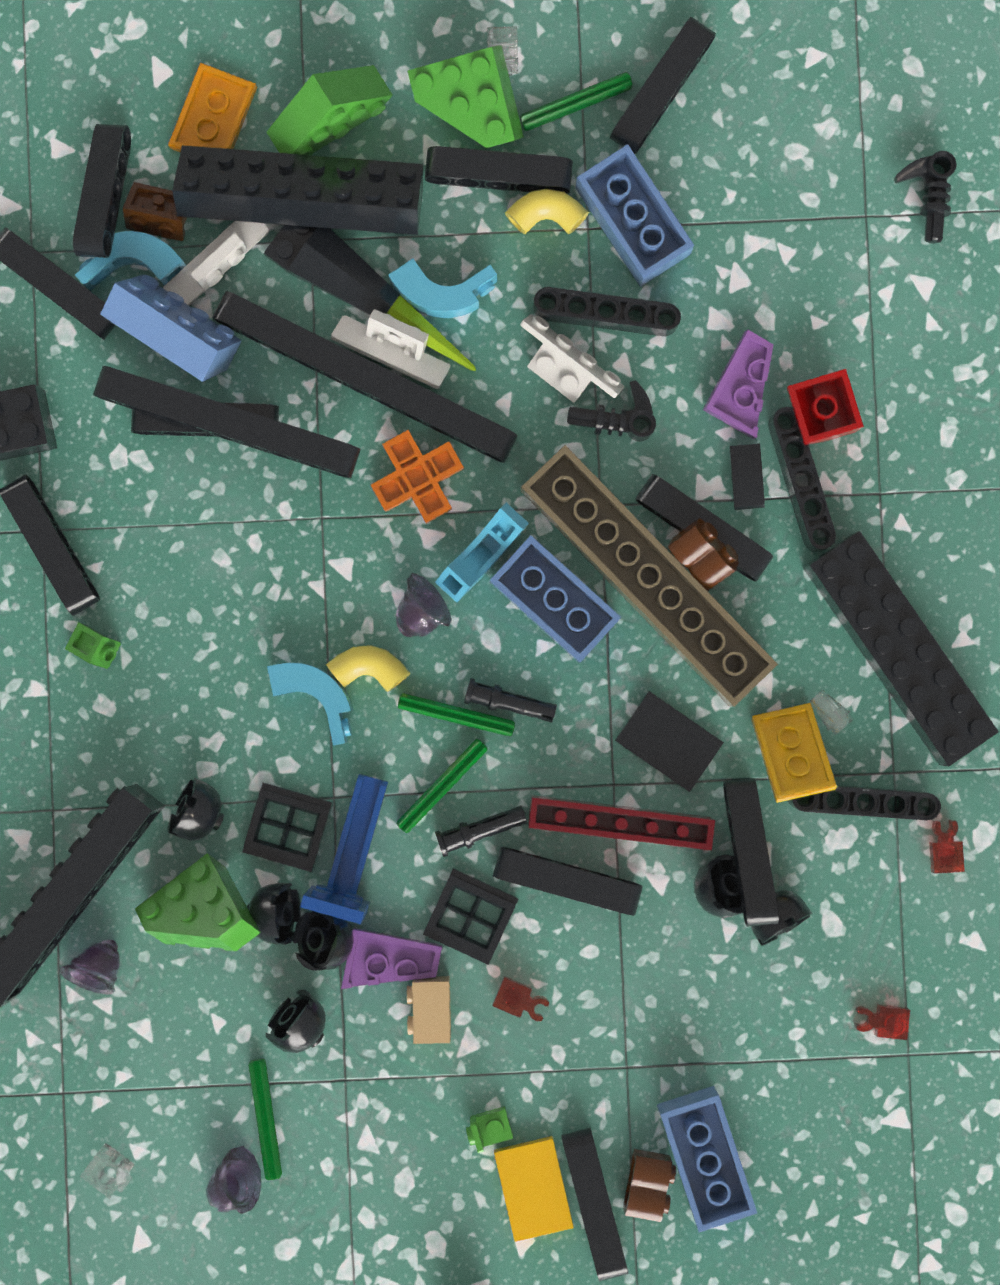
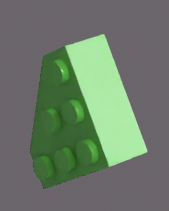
M502 45L488 47L407 71L416 103L484 147L489 148L524 137Z
M374 65L312 74L266 133L279 153L313 155L332 141L344 137L350 130L364 121L382 113L386 108L385 104L393 94Z
M208 853L135 908L144 930L162 943L169 945L177 943L187 944L190 947L207 949L215 947L223 948L226 951H237L261 933L227 868Z

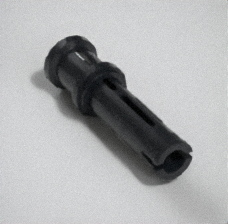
M470 678L464 699L465 704L472 702L484 705L491 711L497 708L508 710L550 723L553 722L557 704L503 691L502 687L497 684L489 686L478 683L474 678Z
M522 805L477 822L470 824L461 822L456 828L442 833L438 830L435 831L442 855L446 857L448 852L465 846L468 849L472 848L476 841L517 826L528 824Z

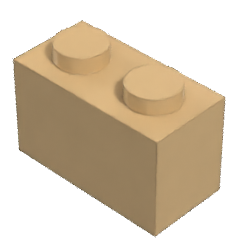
M436 976L413 980L412 986H407V1004H413V1016H408L407 1031L408 1035H413V1044L450 1043V976Z

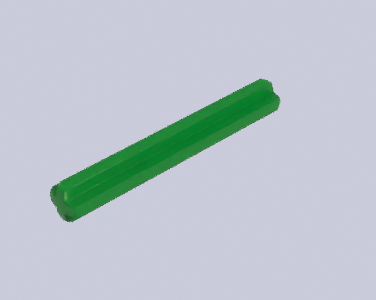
M624 72L520 115L521 124L525 131H529L631 90L633 85L631 76L628 72Z
M405 693L400 695L398 708L505 736H512L515 728L513 720Z
M475 739L400 817L396 823L403 832L409 833L485 754L488 749L487 746L480 739Z
M263 1058L251 1060L248 1064L265 1179L276 1180L281 1177L282 1169L266 1061Z

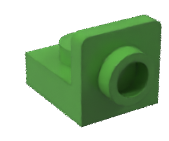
M78 622L65 649L89 664L108 669L115 659L121 643L106 637L86 624Z
M505 1106L470 1116V1126L466 1127L467 1137L470 1146L476 1145L478 1153L484 1152V1147L513 1139V1132Z

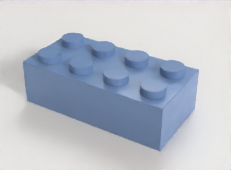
M628 144L577 177L575 189L640 287L691 254L694 247L693 242Z
M140 275L114 283L100 314L202 382L227 371L242 341L234 336L233 330L229 327L216 324L209 319V315L206 312L190 307L184 303L183 297L175 292L166 291L159 286V282L148 275Z
M531 535L490 579V583L578 663L590 653L621 618L620 615Z
M711 1086L657 1104L698 1232L757 1214L729 1124L715 1087Z

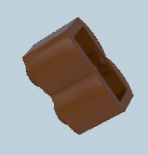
M698 518L674 536L668 546L675 558L689 570L691 575L707 591L734 573L739 564L738 555L734 548L721 542L718 539L716 528L701 518Z
M634 1149L623 1203L625 1216L661 1222L663 1213L668 1214L671 1198L670 1195H667L669 1183L674 1184L676 1177V1165H672L670 1155Z

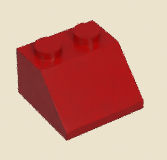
M846 369L787 386L804 445L829 441L855 433L864 427Z

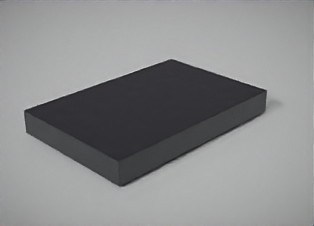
M648 691L615 739L620 745L689 792L724 743L650 691Z

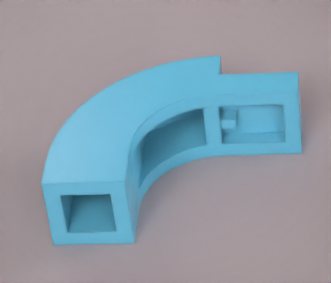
M124 231L115 233L109 258L95 257L94 259H87L81 264L79 272L75 276L91 291L116 269L125 265H139L149 269L165 286L186 264L169 245L157 237L142 232Z
M414 258L388 275L394 289L414 309L425 315L437 318L460 317L479 309V301L476 296L478 294L481 297L487 295L495 288L494 284L497 282V273L489 265L461 284L455 286L438 285L425 276Z
M506 502L473 542L447 566L435 583L457 603L502 557L529 523Z
M282 663L267 666L273 696L294 692H304L314 696L320 701L326 711L333 746L348 742L347 736L352 735L349 719H343L342 713L353 711V706L343 686L332 675L318 667L302 663Z

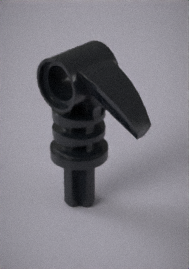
M938 151L932 156L920 158L903 168L894 178L896 184L916 177L923 179V190L928 194L923 196V202L926 204L921 206L920 214L926 217L924 240L931 244L940 243L943 240L944 217L951 214V207L945 204L951 199V196L947 194L951 191V185L947 183V180L956 170L957 163L955 157L948 151ZM933 164L941 165L945 173H937L934 170Z
M636 380L629 383L635 404L633 410L622 409L621 414L615 413V408H612L611 412H605L604 405L600 404L598 410L570 407L568 410V424L595 428V435H600L602 429L607 430L608 435H611L612 431H618V436L620 437L624 432L628 433L631 439L641 442L647 440L656 428V419L653 415L650 400L645 390ZM637 419H643L648 423L649 430L645 433H639L634 429L633 422Z

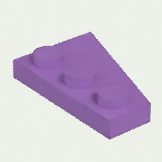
M746 330L703 408L705 412L752 439H756L759 428L757 425L759 414L762 412L764 400H762L765 381L768 379L773 344L750 330Z
M353 928L354 943L346 961L341 989L436 977L442 945Z

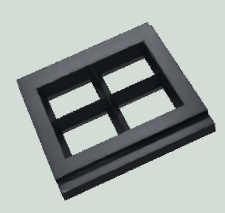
M263 782L242 852L312 872L332 802ZM268 801L290 807L286 823L264 817ZM296 809L317 815L313 831L291 825ZM262 823L284 829L279 845L257 839ZM289 831L311 837L307 853L285 847Z
M453 868L423 935L489 965L519 898ZM455 888L476 897L470 912L449 903ZM481 900L502 909L496 924L475 915ZM446 908L466 917L460 933L439 924ZM472 920L492 929L486 945L465 936Z

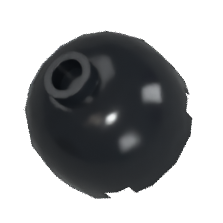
M196 778L190 780L175 804L178 806L176 815L171 814L167 830L168 833L190 841L206 837L212 829L217 831L224 818V814L220 813L222 803L218 792Z
M724 854L710 859L698 870L695 877L694 893L701 907L711 915L727 918L743 913L734 856Z
M291 883L265 885L258 889L252 897L250 904L247 905L250 915L261 932L256 937L266 943L286 945L293 941L294 922H298L301 918V903L297 889L290 888L292 886Z
M787 890L775 892L779 916L778 924L751 926L761 946L778 939L777 936L785 932L788 933L810 917L812 912L799 895Z
M315 911L303 914L296 924L293 935V943H298L299 953H295L297 960L303 967L312 971L329 970L338 967L347 960L352 951L354 939L350 923L347 920Z
M307 990L295 992L299 997L292 1003L288 997L274 1012L267 1025L272 1030L270 1034L266 1033V1038L284 1052L299 1053L310 1047L313 1048L321 1042L324 1036L323 1031L326 1022L324 1008Z

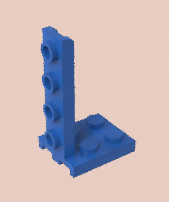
M363 774L358 775L327 886H311L303 895L301 908L357 924L362 923L370 902L363 900L362 896L357 895V891L387 789V781Z

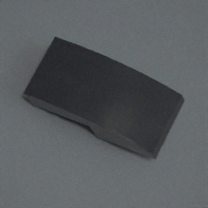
M760 443L730 446L734 509L765 508Z

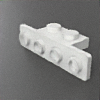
M234 221L173 277L163 289L179 294L183 297L184 303L190 306L209 287L216 285L225 272L242 261L245 254L269 233L268 227L264 223Z
M376 309L369 316L368 325L348 316H342L331 335L333 341L435 389L440 388L450 370V364L424 353L429 334Z
M531 314L521 322L520 325L543 343L527 367L573 403L579 399L591 381L613 398H616L625 388L620 383L621 380L616 374L599 367L594 357L585 352L581 353L573 346V342L567 336L557 334L550 329L549 323L542 317Z

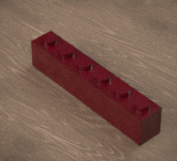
M531 795L528 828L711 851L715 820L707 816Z

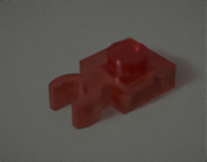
M949 820V829L946 832H942L940 821H933L932 830L938 836V842H929L931 872L934 874L965 872L963 841H954V836L958 832L957 822Z
M504 976L492 1006L519 1018L523 1010L529 1012L533 1020L542 1021L543 1015L536 1013L534 1008L538 1004L548 1007L549 1000L543 996L530 997L531 987Z
M877 1004V1013H872L866 1007H856L858 1014H865L867 1016L865 1023H854V1027L857 1030L867 1032L875 1028L874 1035L877 1037L907 1040L910 1009Z

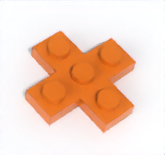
M409 430L382 444L396 471L371 484L385 512L412 498L427 524L452 510L438 483L463 470L464 467L449 441L425 455H422Z

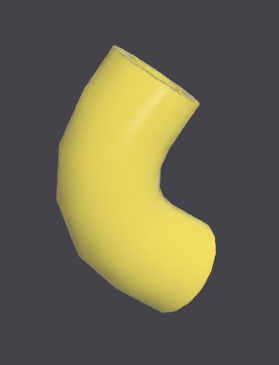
M552 189L529 192L517 200L505 212L508 220L523 234H526L539 221L546 219L553 220L568 234H571L589 214L577 200L565 192Z
M372 645L352 647L338 654L326 664L344 688L356 678L362 675H369L374 677L386 692H389L410 675V672L403 663L388 650Z

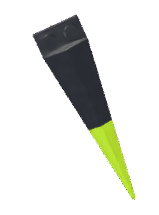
M283 225L264 251V255L289 274L368 315H371L372 311L376 309L384 314L391 315L405 324L419 328L422 332L429 334L426 346L467 369L476 371L475 366L332 229Z

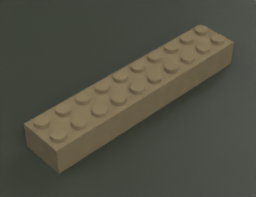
M566 445L521 487V492L728 706L735 707L778 665Z

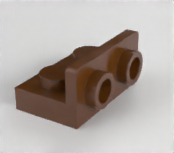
M133 182L123 206L125 227L135 232L183 241L185 238L184 224L187 217L177 216L172 190Z

